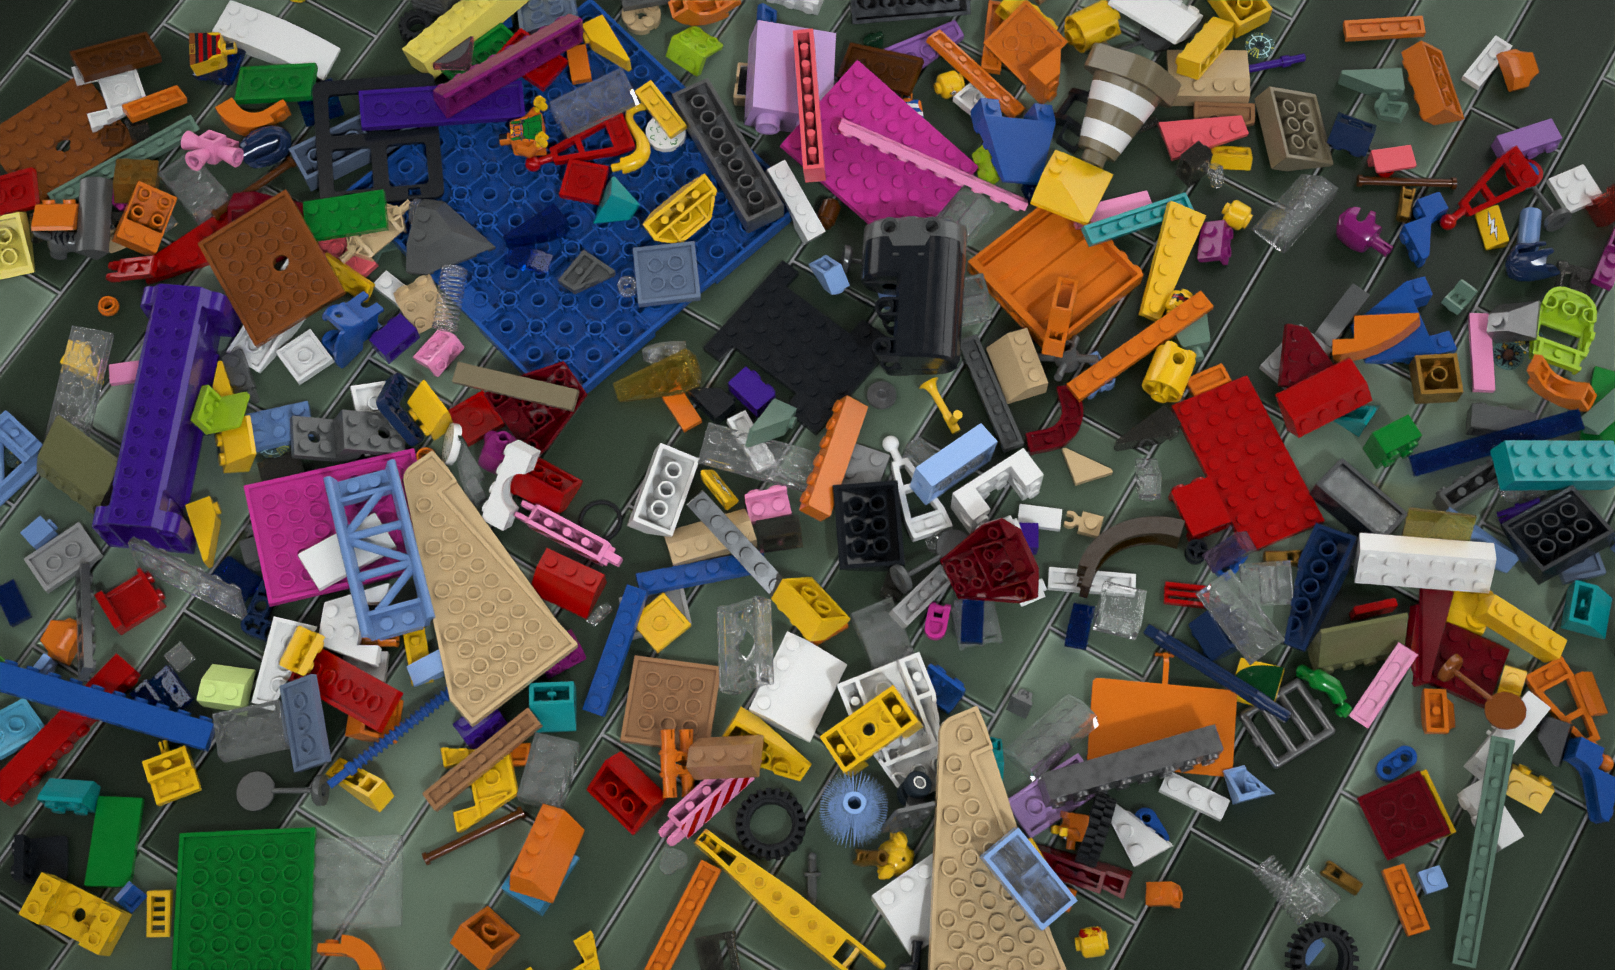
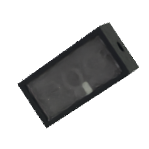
M1343 458L1315 484L1309 493L1314 501L1358 538L1359 533L1392 535L1409 515Z

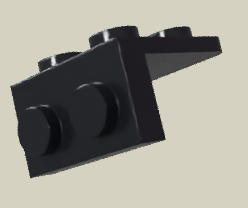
M24 834L14 836V842L11 845L12 855L14 856L11 876L14 878V881L21 885L35 884L41 872L53 874L65 881L68 879V837L62 835L31 839Z

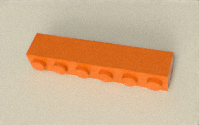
M848 395L837 400L833 405L832 411L834 412L826 424V435L819 444V447H821L820 452L813 461V472L810 473L806 481L808 486L800 497L801 505L799 511L820 522L831 516L834 507L833 485L842 484L868 406Z

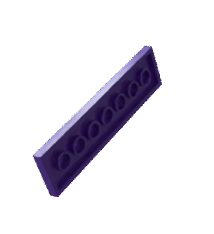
M522 80L509 83L448 119L434 101L433 90L437 86L359 91L362 131L507 122L525 116Z

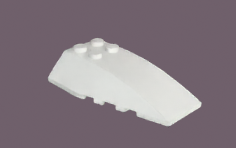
M914 653L836 684L848 715L857 711L892 685L900 691L924 727L906 740L900 736L874 754V757L897 789L911 772L921 771L931 779L932 789L929 793L936 791L940 720L937 711L936 693L920 653ZM867 724L864 727V734L867 736L874 734V724Z

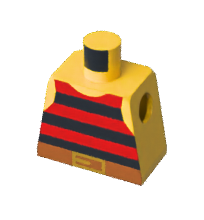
M189 33L190 66L196 76L225 68L228 65L227 55L237 54L238 52L236 43H226L221 33Z

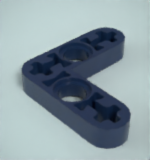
M396 373L387 379L376 399V405L410 446H416L424 440V435L421 429L399 405L408 384L402 374Z
M263 579L241 621V629L246 635L267 643L266 631L271 628L272 624L267 619L274 606L270 607L268 598L265 597L267 593ZM265 601L267 603L266 609L257 611L255 608L257 603ZM254 622L257 627L261 628V631L256 628L249 630L247 627L248 623L252 624Z

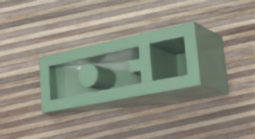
M1402 68L1342 70L1338 78L1339 85L1377 99L1384 92L1387 93L1389 100L1395 101L1401 98L1405 90Z
M774 398L749 429L745 446L749 448L785 435L789 428H794L797 422V417H795L797 408Z

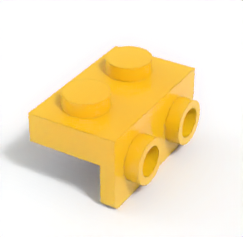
M297 626L279 661V665L296 674L306 676L314 666L313 660L316 654L320 653L323 649L325 636L302 626Z
M1512 764L1506 795L1541 814L1555 791L1552 781L1542 775L1537 777L1531 774V770L1522 764L1518 766Z

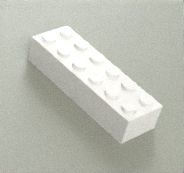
M1359 533L1354 561L1355 583L1489 594L1497 561L1494 543Z

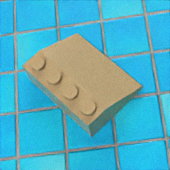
M1167 50V72L1181 83L1180 90L1172 106H1193L1194 101L1249 102L1250 74L1247 50H1224L1199 80L1176 73L1177 65L1175 60L1177 55L1182 53L1183 50Z

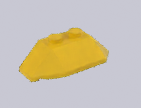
M702 174L681 187L654 209L642 225L654 241L665 243L685 242L711 220L717 189L707 175Z

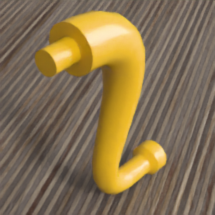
M642 103L631 106L625 114L628 129L636 141V149L632 154L620 158L619 163L611 164L612 172L622 170L623 174L636 171L644 166L650 157L651 148L649 140L633 118L635 113L647 110Z

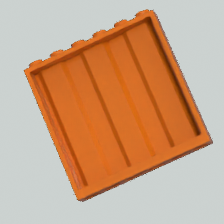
M1039 207L967 263L969 274L1022 329H1028L1030 337L1041 348H1043L1050 309L1059 276L1079 280L1066 340H1070L1073 335H1077L1141 284L1143 278L1141 268L1133 264L1128 259L1127 254L1114 245L1113 240L1089 247L1081 229L1076 230L1072 220Z

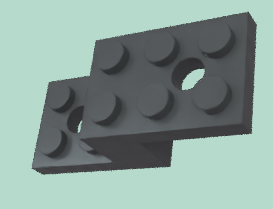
M342 409L334 419L293 415L290 418L292 458L349 463L356 461L361 454L385 455L405 450V440L382 413ZM378 430L384 431L387 434V438H381ZM312 434L316 436L318 442H311L308 439V435Z

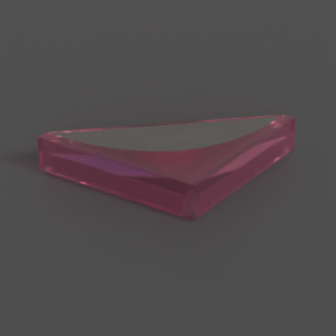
M470 36L433 63L434 70H469L472 64L474 37Z

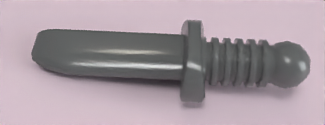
M814 852L808 854L809 872H804V877H808V901L812 905L817 900V877H821V872H816L817 855Z

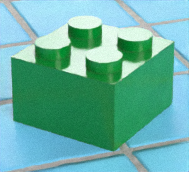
M1408 414L1372 432L1362 449L1375 469L1382 466L1387 468L1394 464L1396 459L1400 457L1405 459L1413 454V449L1419 445L1418 441L1422 434Z

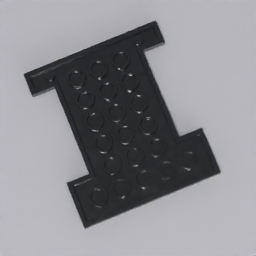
M782 260L703 347V350L720 363L732 349H735L795 394L788 404L797 408L795 414L797 422L817 436L832 417L834 403L846 395L851 397L880 364V360L877 359L872 350V344L876 339L887 336L864 319L860 321L851 333H848L788 288L799 276V272ZM888 347L880 348L878 353L886 352Z

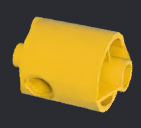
M1099 0L1065 18V39L1077 51L1085 53L1091 50L1094 43L1107 42L1121 35L1118 22L1120 14L1118 10L1112 9L1108 5L1107 0Z
M1166 341L1164 345L1158 346L1142 382L1143 390L1151 395L1153 400L1160 403L1180 401L1196 364V353L1191 350H1184L1172 341Z

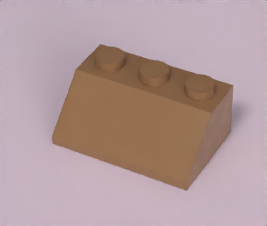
M747 735L698 738L689 747L686 768L694 780L759 777L764 736Z

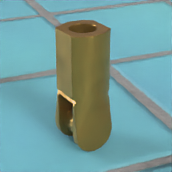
M1402 186L1396 217L1398 222H1410L1416 188L1407 189L1405 186Z
M1264 551L1263 564L1264 566L1298 567V561L1303 551ZM1287 556H1292L1293 560H1288Z
M855 849L857 855L856 860H853L852 864L861 867L887 865L889 854L885 850Z
M1326 861L1325 864L1327 866L1324 870L1320 871V875L1356 896L1363 883L1345 872L1335 863ZM1334 871L1340 874L1338 878L1332 876Z

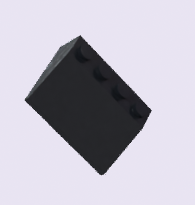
M898 480L833 485L840 570L887 572L896 564L905 568Z
M1573 485L1509 519L1500 526L1524 569L1538 585L1610 546L1615 533Z

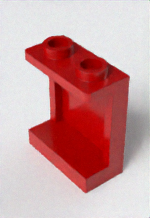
M1210 476L1206 478L1198 477L1192 480L1190 484L1185 486L1179 484L1171 489L1172 491L1168 497L1169 501L1174 502L1182 520H1185L1184 525L1188 531L1186 537L1189 542L1229 528L1232 520Z
M141 567L136 569L139 574L107 594L101 590L94 595L112 626L120 635H123L167 607L163 602L166 599L165 595L159 587L155 589L152 584L155 582V579L149 571L144 572Z

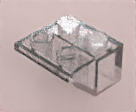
M983 273L965 277L962 327L991 321L992 313L989 292Z
M1291 560L1239 564L1242 607L1291 604L1293 597Z

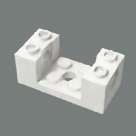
M1022 448L953 492L951 509L969 534H971L983 523L988 522L990 507L984 499L990 495L991 491L1002 489L1008 481L1022 501L1026 498L1032 499L1040 492L1044 474L1025 449Z

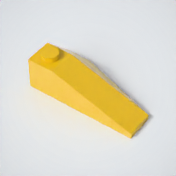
M740 706L722 737L763 735L760 769L771 770L776 775L801 781L812 765L760 717Z

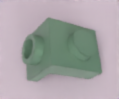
M1382 92L1374 104L1378 120L1401 123L1409 109L1408 103L1389 100L1387 93Z
M1461 279L1441 303L1449 311L1459 315L1478 291Z

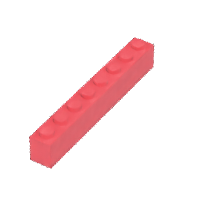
M813 28L793 30L805 183L826 181Z

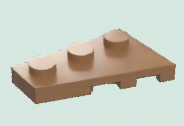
M1194 101L1193 119L1242 115L1246 127L1253 126L1255 123V104Z

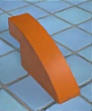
M1058 277L1041 354L1063 357L1079 280Z
M1419 313L1354 316V339H1332L1334 363H1338L1348 357L1352 361L1365 359L1395 346L1420 326Z

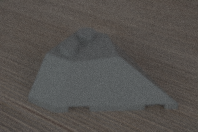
M424 199L416 207L407 241L406 273L421 276L431 275L436 270L444 267L449 268L477 257V254L486 250L488 252L492 251L496 247L447 203Z

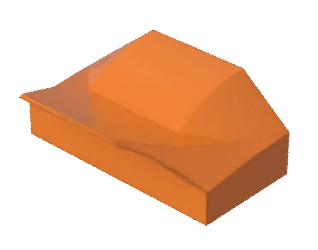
M1513 49L1496 55L1508 92L1527 88L1531 80L1539 73L1533 52Z
M71 618L51 620L40 641L45 646L49 657L67 666H70L77 653L76 620Z
M1423 689L1420 708L1424 734H1448L1449 730L1455 727L1454 704L1447 698L1446 689Z

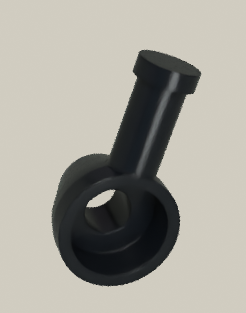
M912 940L911 961L900 964L899 970H921L920 955L921 946L923 945L922 941Z

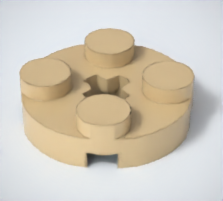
M659 6L625 12L622 9V21L631 33L646 35L650 33V30L656 29L660 25L661 11ZM644 13L647 16H643L642 19H639L638 14Z

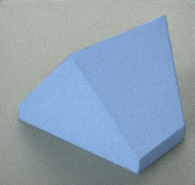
M1245 765L1223 770L1233 805L1275 794L1247 771Z

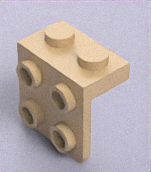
M430 274L418 277L415 282L403 285L393 293L403 315L417 329L419 334L451 317V312L436 288Z

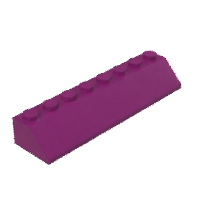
M570 13L564 17H558L553 23L541 27L536 33L523 37L520 42L507 46L504 51L497 55H491L481 64H475L465 73L457 74L449 82L438 85L433 90L435 103L446 118H450L583 42V20L581 17Z

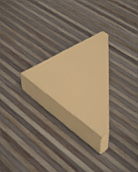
M1062 448V454L1075 486L1112 475L1113 471L1111 468L1072 450Z

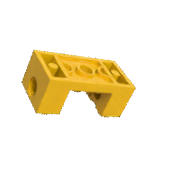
M892 685L822 734L820 738L843 773L852 778V773L856 775L869 766L866 762L867 759L900 736L906 740L924 726L900 691ZM867 724H874V734L870 736L865 735L864 727Z
M41 872L18 915L38 925L49 926L80 942L78 945L97 955L110 956L133 914L53 874ZM82 908L86 916L84 920L78 922L75 919V913Z

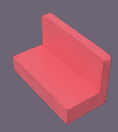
M1411 145L1371 150L1367 159L1368 167H1375L1376 173L1412 169L1417 165Z

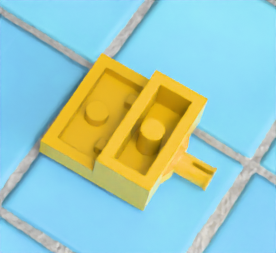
M160 741L158 745L161 755L142 761L147 781L151 784L156 805L162 806L202 791L190 749L186 746L170 751L168 741Z

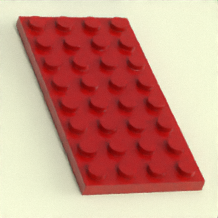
M1247 375L1171 406L1170 409L1204 475L1211 477L1232 520L1230 525L1239 541L1248 545L1250 553L1314 528L1316 523H1324L1325 520L1313 497L1309 495L1310 492Z

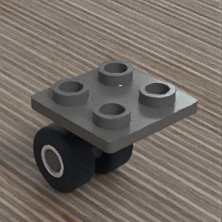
M913 771L898 787L897 798L905 807L896 809L881 827L882 833L890 832L893 834L908 827L916 829L922 826L923 821L931 815V812L937 805L935 801L928 803L924 801V797L932 789V782L927 774L921 771Z

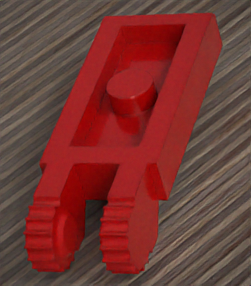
M151 255L109 262L108 268L117 272L107 273L106 280L116 283L154 278L159 259Z

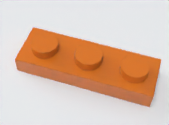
M175 85L123 104L122 110L129 120L135 123L186 104L187 97Z
M1404 863L1382 870L1381 874L1406 936L1410 937L1430 930Z

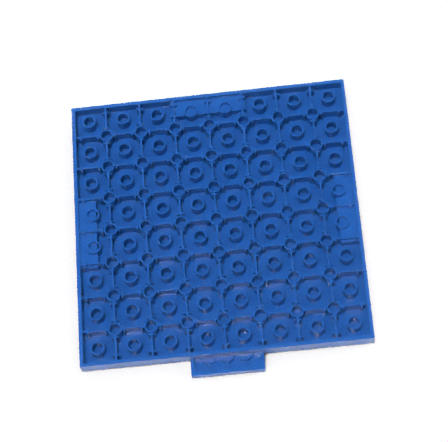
M587 0L577 8L578 17H581L583 23L603 14L630 58L632 70L626 71L594 52L589 44H586L592 82L573 85L569 62L544 92L523 77L516 79L515 81L522 80L525 115L532 107H535L533 101L538 95L546 99L545 103L548 105L546 111L540 110L545 123L546 134L549 136V139L546 140L548 142L546 147L547 154H550L549 148L605 117L622 112L625 118L626 111L631 106L642 103L635 95V90L652 80L672 107V94L686 88L593 0ZM567 51L560 54L568 60ZM648 110L637 112L633 116L634 121L645 135L647 124L653 118ZM511 121L439 126L444 195L439 199L431 200L447 203L491 242L496 249L489 252L486 250L477 254V257L449 268L444 267L434 271V274H431L435 284L522 375L564 361L587 394L655 337L656 331L691 303L682 302L639 307L633 248L671 244L654 241L642 225L654 209L681 187L702 174H706L717 189L711 220L685 241H695L700 294L713 283L718 284L793 221L788 208L781 199L784 204V216L747 233L687 129L686 138L681 147H677L672 152H660L650 145L651 154L648 161L641 168L627 174H623L622 170L612 172L611 164L619 163L620 158L632 154L635 150L617 156L585 161L609 166L604 190L611 178L616 177L640 204L631 220L593 224L599 205L559 197L567 164L555 166L554 161L541 165L538 171L531 172L525 167L527 157L514 155L512 145H500L499 134L510 132ZM606 127L581 141L585 152L613 147ZM632 136V139H633L634 144H635V147H636V141H635L634 137ZM425 144L403 145L388 157L390 186L428 183ZM576 144L558 153V156L579 153ZM751 149L765 173L770 166ZM373 170L346 191L373 188ZM420 189L408 190L409 195L421 194ZM423 200L410 201L413 207L403 215L407 233L405 234L403 231L392 240L405 256L415 210ZM404 202L387 203V204H390V205H393V206H396V205H397V206L399 207V206L402 205ZM583 250L615 270L616 275L577 294L572 293L558 282V279Z

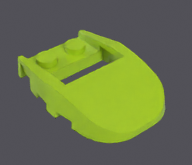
M1560 286L1549 290L1541 301L1537 340H1529V359L1532 360L1535 354L1543 355L1548 364L1570 371L1573 375L1580 372L1582 369L1580 363L1587 357L1589 347L1596 334L1594 332V323L1597 322V310L1593 300L1586 294L1567 287ZM1540 325L1579 338L1577 349L1538 336Z

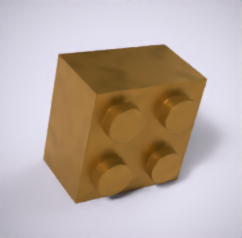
M116 159L113 178L114 203L128 204L138 181L159 189V161L150 159Z
M1457 353L1414 356L1409 364L1415 404L1457 402L1463 394Z

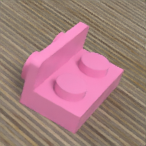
M440 327L413 358L417 363L428 368L434 376L439 377L462 352L464 346L456 335Z
M774 485L762 491L755 489L744 495L747 513L752 525L792 516L786 486Z

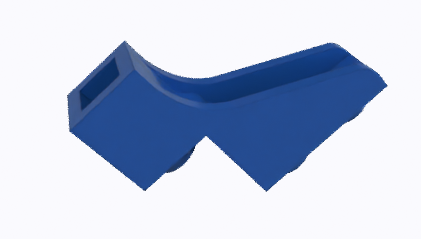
M1440 192L1417 199L1413 207V216L1416 220L1404 224L1399 233L1401 243L1406 246L1409 251V258L1415 263L1417 268L1424 265L1425 259L1428 258L1430 253L1431 224L1440 220L1449 209Z
M1584 737L1569 739L1563 760L1575 767L1582 778L1588 818L1595 824L1609 822L1614 812L1615 777L1598 769L1603 762L1602 755L1605 748Z

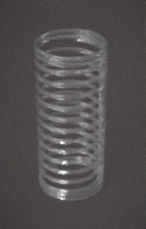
M456 265L441 266L440 274L442 276H440V285L437 291L439 294H437L438 298L436 299L437 303L434 309L436 312L432 322L433 328L446 332H457L459 330L460 324L457 322L460 319L457 317H460L459 313L462 312L459 308H462L460 304L463 301L460 299L464 298L462 290H465L463 286L466 283L463 281L467 280L465 278L468 272L467 269ZM447 276L459 277L462 279H454ZM448 281H456V282H460V283H463V284H456V283H451V282H448ZM446 285L457 286L461 288H453ZM446 290H454V291H459V292H462V293H455V292H450V291H446ZM444 294L455 295V296H459V297H451V296H447V295H444ZM445 299H452V300H457V301H460V302H454V301H449V300H445ZM444 308L455 309L458 311L447 310ZM442 317L453 318V319H457V320H451V319H446V318H442ZM438 325L449 326V327H453V328H446V327H441V326H438Z
M1272 855L1259 865L1252 874L1255 877L1262 875L1258 879V881L1265 879L1262 885L1270 882L1265 889L1272 887L1269 893L1277 890L1272 897L1279 895L1276 901L1284 898L1279 905L1285 904L1283 910L1290 907L1286 914L1295 910L1290 915V918L1297 915L1293 922L1299 926L1319 910L1320 907L1314 905L1307 910L1314 903V900L1302 907L1311 898L1309 896L1301 901L1307 895V892L1295 899L1304 890V888H1301L1294 893L1300 887V884L1289 890L1297 880L1283 888L1293 879V876L1282 882L1290 874V872H1287L1276 880L1286 871V868L1274 875L1283 866V864H1280L1269 872L1279 863V860L1267 867L1276 859V856Z

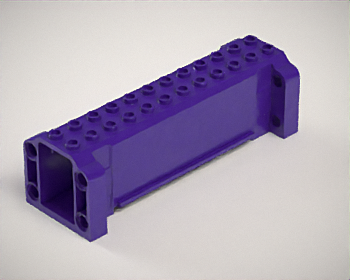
M158 284L156 286H147L143 290L140 307L149 321L113 479L111 500L108 506H97L95 508L92 528L110 547L194 554L197 541L193 529L183 517L185 505L189 504L191 500L204 432L191 421V417L201 386L209 385L211 388L213 387L217 363L220 358L219 354H217L220 336L235 338L239 333L241 320L227 296L222 293L196 286Z

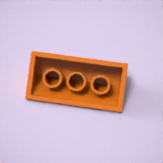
M1422 40L1402 51V64L1408 72V82L1413 87L1415 93L1413 96L1419 105L1421 119L1432 125L1465 119L1442 51Z
M542 804L510 873L511 891L552 904L554 903L585 832V829L565 810Z

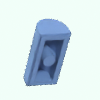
M1527 207L1521 210L1516 245L1519 243L1539 242L1542 211L1540 209Z

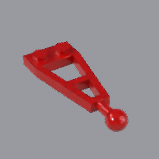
M620 112L605 117L549 148L550 154L527 158L525 160V167L531 172H536L540 169L541 165L552 161L557 166L568 164L569 159L580 161L617 156L635 150L636 147L623 113ZM606 127L613 147L585 152L581 141ZM576 144L579 153L558 156V153Z
M1517 145L1511 147L1495 160L1459 201L1458 205L1460 208L1452 214H1445L1440 218V226L1443 229H1453L1456 226L1457 220L1463 215L1466 217L1472 216L1524 191L1539 179ZM1503 165L1516 184V187L1495 197L1486 182ZM1480 191L1486 202L1471 208L1469 205L1470 200Z

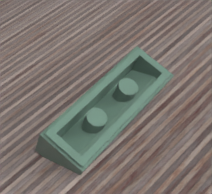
M1615 388L1578 419V424L1583 433L1599 435L1615 421Z

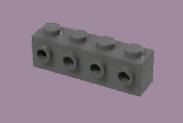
M1492 457L1486 461L1485 465L1474 467L1469 472V475L1458 477L1452 482L1453 485L1448 488L1444 486L1435 493L1436 497L1432 503L1441 515L1449 507L1458 512L1499 486Z

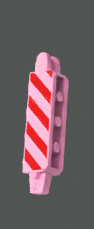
M522 500L520 505L531 511L529 517L520 512H515L513 515L526 523L530 529L602 567L603 565L607 566L608 562L620 567L623 562L622 557L614 553L616 549L608 541L541 505L536 504L534 506Z
M755 778L703 780L669 811V820L658 830L659 835L662 838L669 836L667 838L669 846H675L684 837L689 839Z

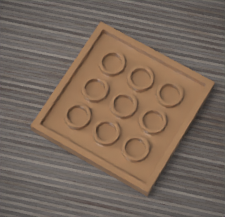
M635 655L620 738L621 743L661 748L660 730L675 729V749L680 750L679 730L693 729V743L698 738L711 737L722 667Z

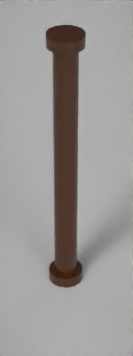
M288 156L285 162L241 192L258 191L289 168L296 167V163ZM230 200L217 209L210 210L211 215L216 221L228 211Z
M1357 175L1356 185L1357 187H1362V185L1450 187V189H1456L1457 178H1389Z
M519 806L516 811L429 853H421L428 866L431 864V861L520 818L522 820L525 819V813L522 807Z

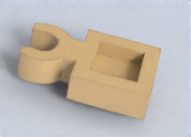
M1067 511L1066 516L1071 517L1073 522L1065 521L1063 525L1065 528L1072 529L1077 527V534L1092 538L1099 536L1103 516L1083 511L1080 517L1074 511Z

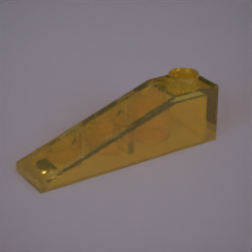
M685 348L614 382L613 385L619 402L682 395L700 386L702 372L696 355Z

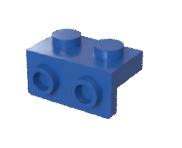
M930 663L927 667V673L936 693L937 707L949 715L965 695L966 689L957 678L952 679L946 675V671L941 666H934Z

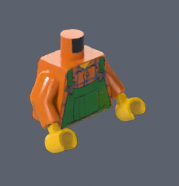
M538 95L533 101L535 107H532L525 116L510 122V132L499 134L501 146L512 145L514 155L531 158L538 155H547L546 147L548 142L546 140L549 139V136L546 134L545 123L540 110L546 111L548 108L545 98Z

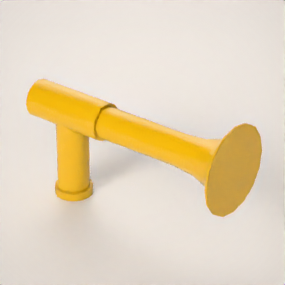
M938 377L932 378L923 383L919 389H925L930 393L951 433L956 434L961 430L957 422L962 418L963 414L961 411L955 410L952 415L938 392L936 385Z

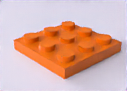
M1027 0L983 42L1024 85L1027 83L1028 71L1032 66L1057 46L1062 49L1068 43Z

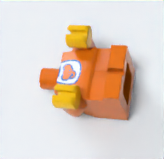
M1061 811L1062 824L1061 826L1052 825L1051 833L1059 834V836H1062V839L1067 840L1066 849L1075 850L1076 841H1083L1090 815Z

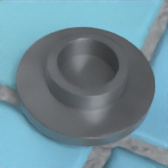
M876 382L867 391L868 402L876 409L890 408L896 401V390L888 382Z

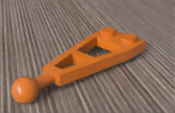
M1562 656L1560 659L1551 661L1526 675L1525 683L1536 697L1551 708L1548 712L1555 719L1571 723L1572 720L1581 716L1590 736L1587 740L1597 744L1596 741L1601 738L1588 712L1575 675ZM1565 680L1578 708L1566 716L1543 693ZM1573 726L1571 737H1584L1578 731V729L1575 726ZM1603 754V762L1598 769L1609 772L1614 766V761L1609 755Z

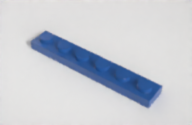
M758 550L764 556L763 550ZM733 555L636 573L638 588L648 591L649 595L749 576L751 574Z
M627 584L583 710L605 717L649 595L648 591Z

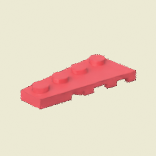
M1242 115L1158 123L1171 161L1246 137L1249 134Z
M346 237L318 241L323 253L328 252L337 259L348 250L346 248L348 246ZM353 256L345 263L365 278L379 267L375 261L371 262L357 256Z

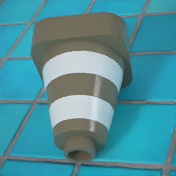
M1094 43L1083 66L1093 75L1078 147L1084 150L1080 158L1082 161L1103 169L1106 161L1115 162L1157 106L1164 108L1172 107L1180 90L1181 83L1159 64L1146 57L1101 43Z

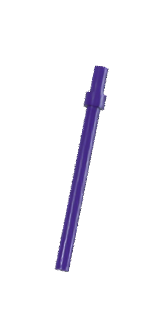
M1304 53L1294 56L1284 55L1280 56V59L1249 65V73L1280 66L1282 68L1290 67L1291 64L1306 61V56Z

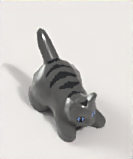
M66 230L49 231V233L33 231V235L37 238L47 240V246L50 249L52 258L64 260L67 258L68 252H75L77 232H67Z

